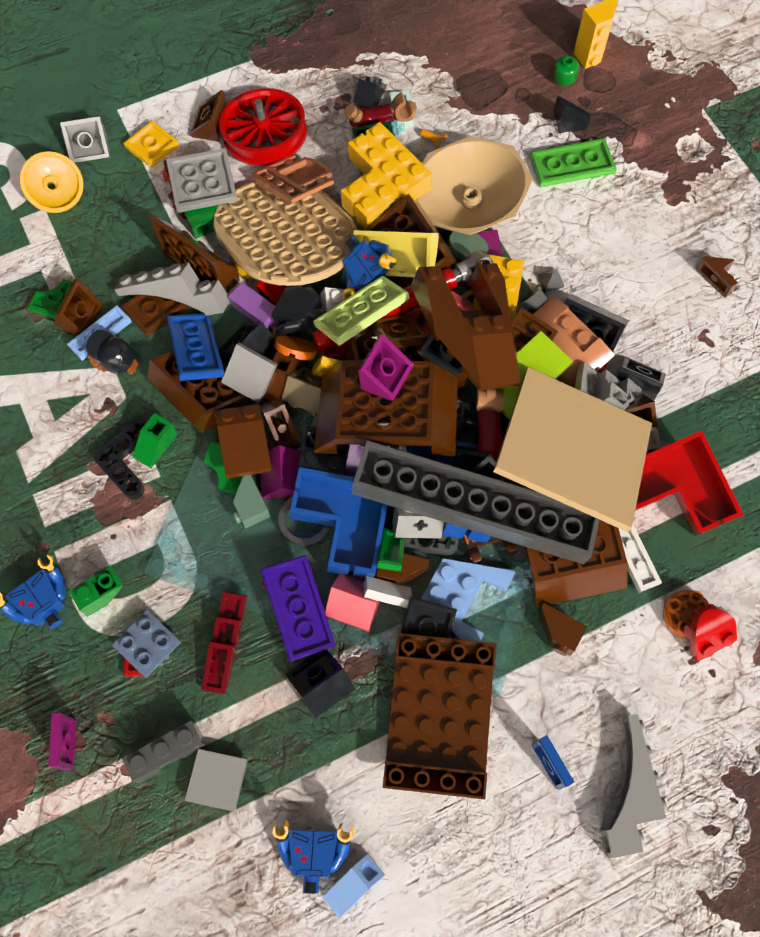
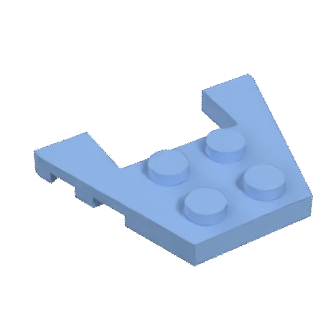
M442 559L421 599L456 608L457 613L452 627V634L459 640L480 642L484 633L462 622L483 582L506 593L516 572Z

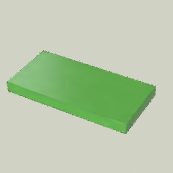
M605 138L533 151L529 155L540 188L615 174L617 170Z

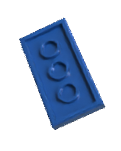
M210 315L167 316L179 380L223 377L224 369Z

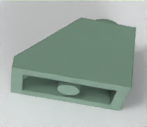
M251 475L243 476L233 500L236 510L232 511L237 523L242 522L246 529L269 518L270 514Z

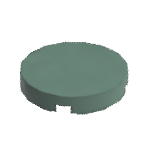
M454 231L447 242L452 254L462 261L468 259L474 251H481L484 254H487L489 251L487 242L477 233L468 235Z

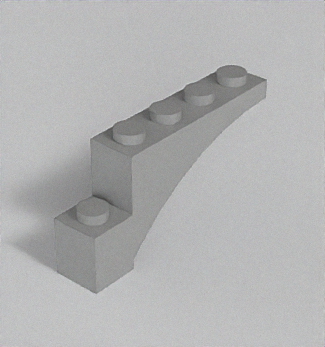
M189 262L184 264L176 263L166 268L158 267L148 272L141 271L134 275H124L119 279V283L114 289L118 296L151 295L171 299L204 312L206 316L223 313L230 301L219 280L200 282Z
M638 714L629 715L622 719L626 735L627 769L624 788L617 810L607 829L601 831L608 858L644 852L642 846L645 845V840L641 829L637 828V824L666 819L667 804L664 797H661L659 793L660 779L656 770L653 771L651 764L653 759L650 746L646 745L644 739L646 733L643 721L639 720Z

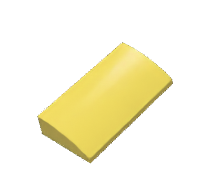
M354 230V236L357 237L360 243L365 240H377L389 245L392 257L396 258V265L384 276L415 277L419 267L435 266L439 233Z

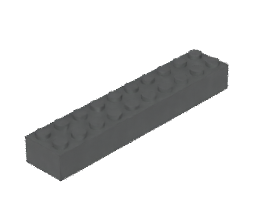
M366 441L351 494L581 564H584L592 557L600 521L591 515L539 492L370 441Z

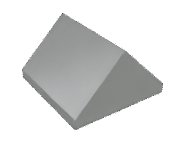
M100 116L60 122L69 159L74 163L110 157L108 136Z

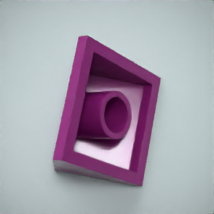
M380 334L358 372L361 390L392 401L414 364L383 334Z
M279 445L268 451L272 471L260 473L262 499L291 497L295 491L301 451Z

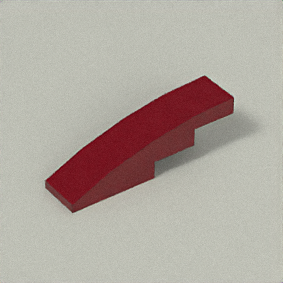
M226 591L222 594L219 616L216 617L213 638L209 643L201 690L226 694L238 647L248 595Z

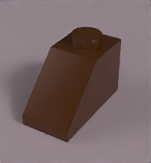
M279 398L259 406L264 422L277 446L291 448L300 444L286 407Z
M543 603L538 613L549 645L553 646V650L558 654L571 656L575 652L587 626Z

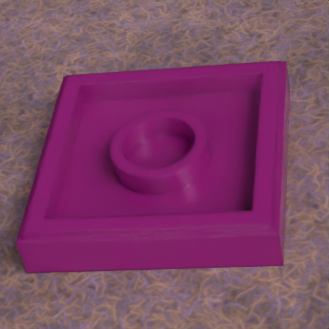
M52 713L48 767L67 771L74 769L77 720L63 713Z

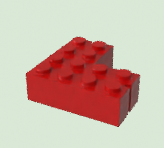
M702 430L646 454L635 511L674 494L694 536L744 515Z

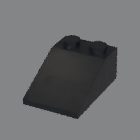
M431 333L419 354L459 378L463 371L461 363L456 358H451L446 352L448 348L441 340L437 341L433 333Z

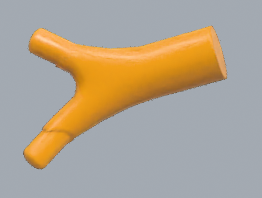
M422 129L420 134L421 137L433 142L436 150L440 148L439 140L445 141L448 137L447 134L439 135Z

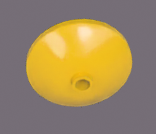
M41 152L30 157L23 165L20 173V186L24 196L34 207L49 213H61L74 207L80 200L83 192V178L76 164L68 157L56 152ZM50 183L54 184L55 188L50 189L47 185Z

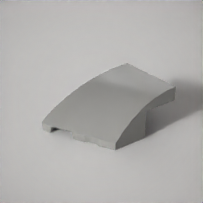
M585 361L578 365L575 388L622 410H625L629 403L635 399L634 397L642 391L629 378L620 381L608 370L599 373Z

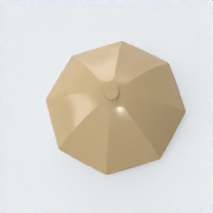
M469 136L426 155L422 164L432 173L431 190L416 199V201L434 226L472 235L516 217L533 178L514 146Z

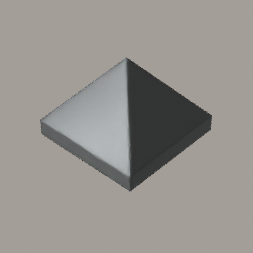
M558 269L537 275L544 292L564 287Z

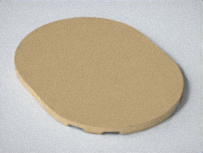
M251 182L236 189L238 201L220 204L214 213L213 227L216 238L222 247L247 274L263 282L276 285L309 284L328 278L345 267L344 258L351 252L345 242L354 236V230H357L355 222L350 215L324 190L318 191L291 205H284L283 200L268 190L263 192L256 182Z

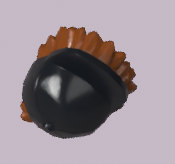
M96 330L88 338L86 351L92 366L97 367L102 372L109 371L113 374H120L126 371L129 374L136 372V367L139 364L134 358L131 346L126 341L115 337L105 330Z

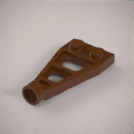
M522 307L512 320L514 337L521 335L528 341H531L540 331L551 341H553L558 333L556 329Z

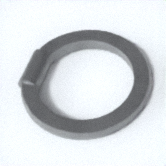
M292 495L281 505L278 513V527L281 534L286 540L299 546H310L320 542L326 537L331 526L324 525L322 530L311 538H298L292 535L286 528L285 516L291 508Z

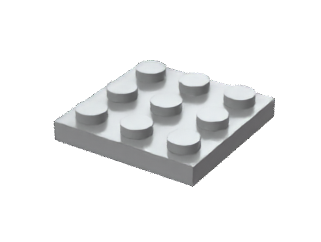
M226 148L166 159L177 213L238 201Z

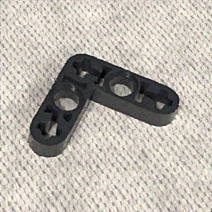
M143 419L132 422L99 448L94 455L98 466L123 494L131 500L139 499L145 490L139 478L122 460L134 451L140 434L137 429L139 427L143 428L147 423ZM130 434H132V436L135 437L136 440L133 441L130 437ZM121 440L129 441V445L125 449L118 448V443ZM113 447L118 453L117 455L111 450ZM106 455L109 457V461L106 462L102 457ZM117 469H125L123 477H114V472ZM129 480L137 488V491L133 492L130 490L126 482Z

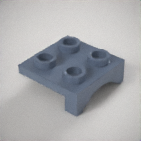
M146 610L112 646L147 678L158 666L164 665L163 661L165 659L169 660V654L181 642Z

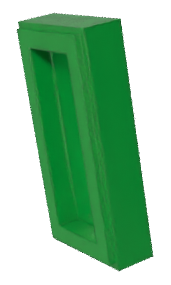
M383 528L377 568L401 572L405 538H395L394 530Z

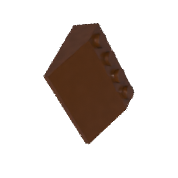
M409 193L365 229L369 231L438 233L420 204ZM438 234L435 266H439L441 270L447 267L452 270L458 264V261L440 234ZM386 276L402 289L411 285L414 277Z
M154 215L149 217L161 251L171 261L179 264L189 262L201 282L219 280L226 293L240 281L238 269L233 263L226 262L217 252L207 249L203 242L194 240L187 231H181L176 226Z
M173 351L150 359L147 379L201 433L216 427L214 411L241 407L250 400L245 395L221 383L223 377L180 381ZM221 358L225 374L228 364Z

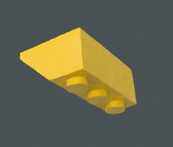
M604 0L585 8L583 11L573 54L585 69L599 64L602 60L618 0Z

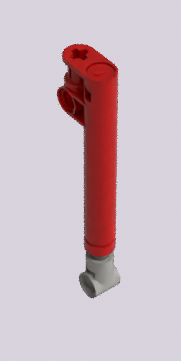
M474 251L468 259L456 264L454 269L451 270L447 267L441 271L450 290L457 287V282L461 281L464 283L470 280L477 264H480L482 260V264L494 263V261L483 252ZM411 285L403 288L409 293L410 299L383 317L400 315L419 305ZM318 329L312 332L321 357L325 356L340 361L345 360L346 342L339 346L321 330Z

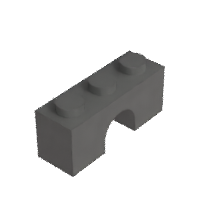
M191 720L125 756L122 760L132 782L140 784L162 772L161 769L167 764L180 758H187L198 752V749L207 747L197 724Z

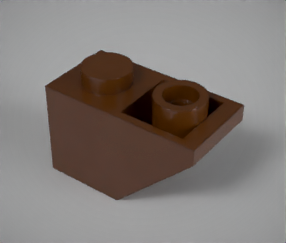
M403 553L401 572L378 568L376 578L403 585L428 571L430 560L425 559L426 557L421 554L413 553L408 555Z

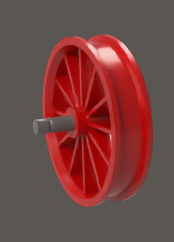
M274 88L254 89L238 95L225 106L219 119L220 132L223 136V143L227 152L236 160L249 165H271L294 155L302 147L307 136L305 112L300 101L292 94ZM271 106H277V107L270 113ZM252 109L255 116L246 113V111ZM275 137L283 142L275 145L272 138ZM257 140L256 148H249ZM263 141H269L271 147L262 148Z

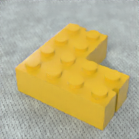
M381 122L368 129L366 135L362 133L348 142L349 160L364 175L341 190L342 207L353 218L356 216V221L364 230L408 193L416 200L431 190L432 173Z

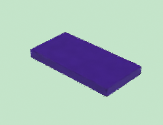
M307 555L260 569L289 662L335 647L336 644Z

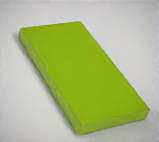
M542 331L517 352L520 385L495 388L496 391H503L504 393L502 413L509 420L528 367L556 379L573 363V360Z

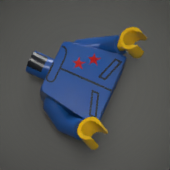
M352 236L345 242L351 252L343 261L346 266L347 289L342 295L344 300L357 293V290L360 291L379 277L384 276L396 265V258L392 257L389 245L377 240H365L360 243L356 236Z
M47 553V557L50 559L49 564H44L39 557L38 565L43 569L5 596L7 600H3L2 593L0 592V610L11 620L25 625L33 623L36 626H40L45 622L50 629H54L62 623V619L57 613L65 607L66 580L58 567L53 566L54 558L51 554Z
M274 821L272 833L276 838L278 853L286 869L292 871V875L304 876L303 893L318 894L319 877H331V873L338 872L348 857L350 840L354 832L353 825L350 832H344L342 830L343 823H340L337 832L289 830L288 835V821H284L283 829L277 828L276 821Z

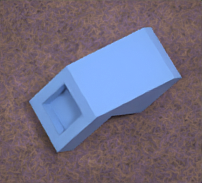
M367 854L322 898L340 919L385 874Z

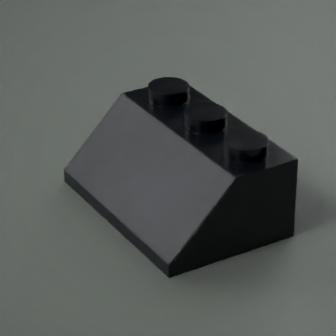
M573 294L569 295L564 304L598 338L600 337L613 352L629 320Z

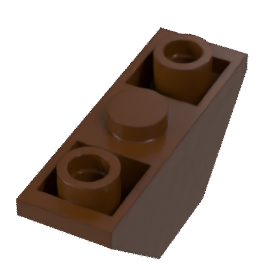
M277 351L272 360L277 363V367L262 400L269 402L279 398L284 403L282 396L287 378L290 374L301 368L304 360L295 358L294 354L290 353L289 356H285Z

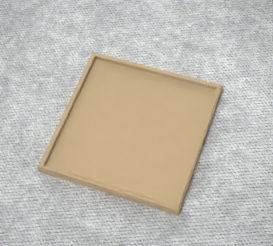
M528 367L524 374L493 472L628 532L633 524L652 423Z

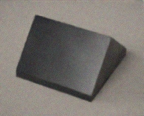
M625 357L616 378L620 381L629 378L642 389L639 394H644L654 401L664 384L666 373Z

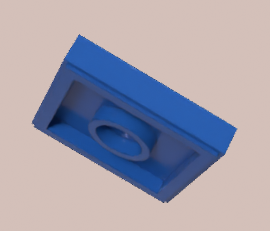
M547 735L532 744V748L556 789L560 790L575 783Z

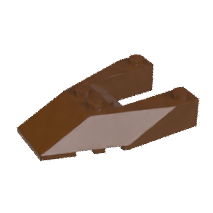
M497 263L477 264L468 282L481 310L460 311L439 266L419 267L412 281L411 288L434 338L437 341H442L448 348L446 352L451 358H456L461 363L463 372L479 390L519 386L521 382L505 279Z

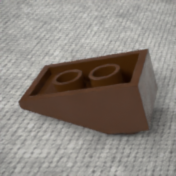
M259 404L214 411L226 479L272 471Z

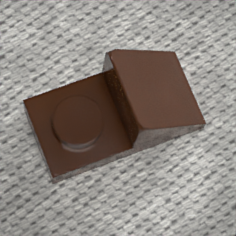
M705 256L696 269L724 298L732 293L738 283L728 273L735 261L734 259Z

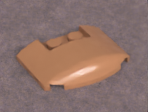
M295 155L286 157L251 173L252 178L263 192L268 190L283 200L284 205H291L334 184L332 172L326 165L308 157L295 161Z
M552 296L533 314L558 331L552 342L573 360V363L556 380L563 381L564 384L575 388L579 364L585 361L598 372L614 357L613 352L602 339L598 338L557 297ZM517 335L520 343L527 344L529 342L521 335Z

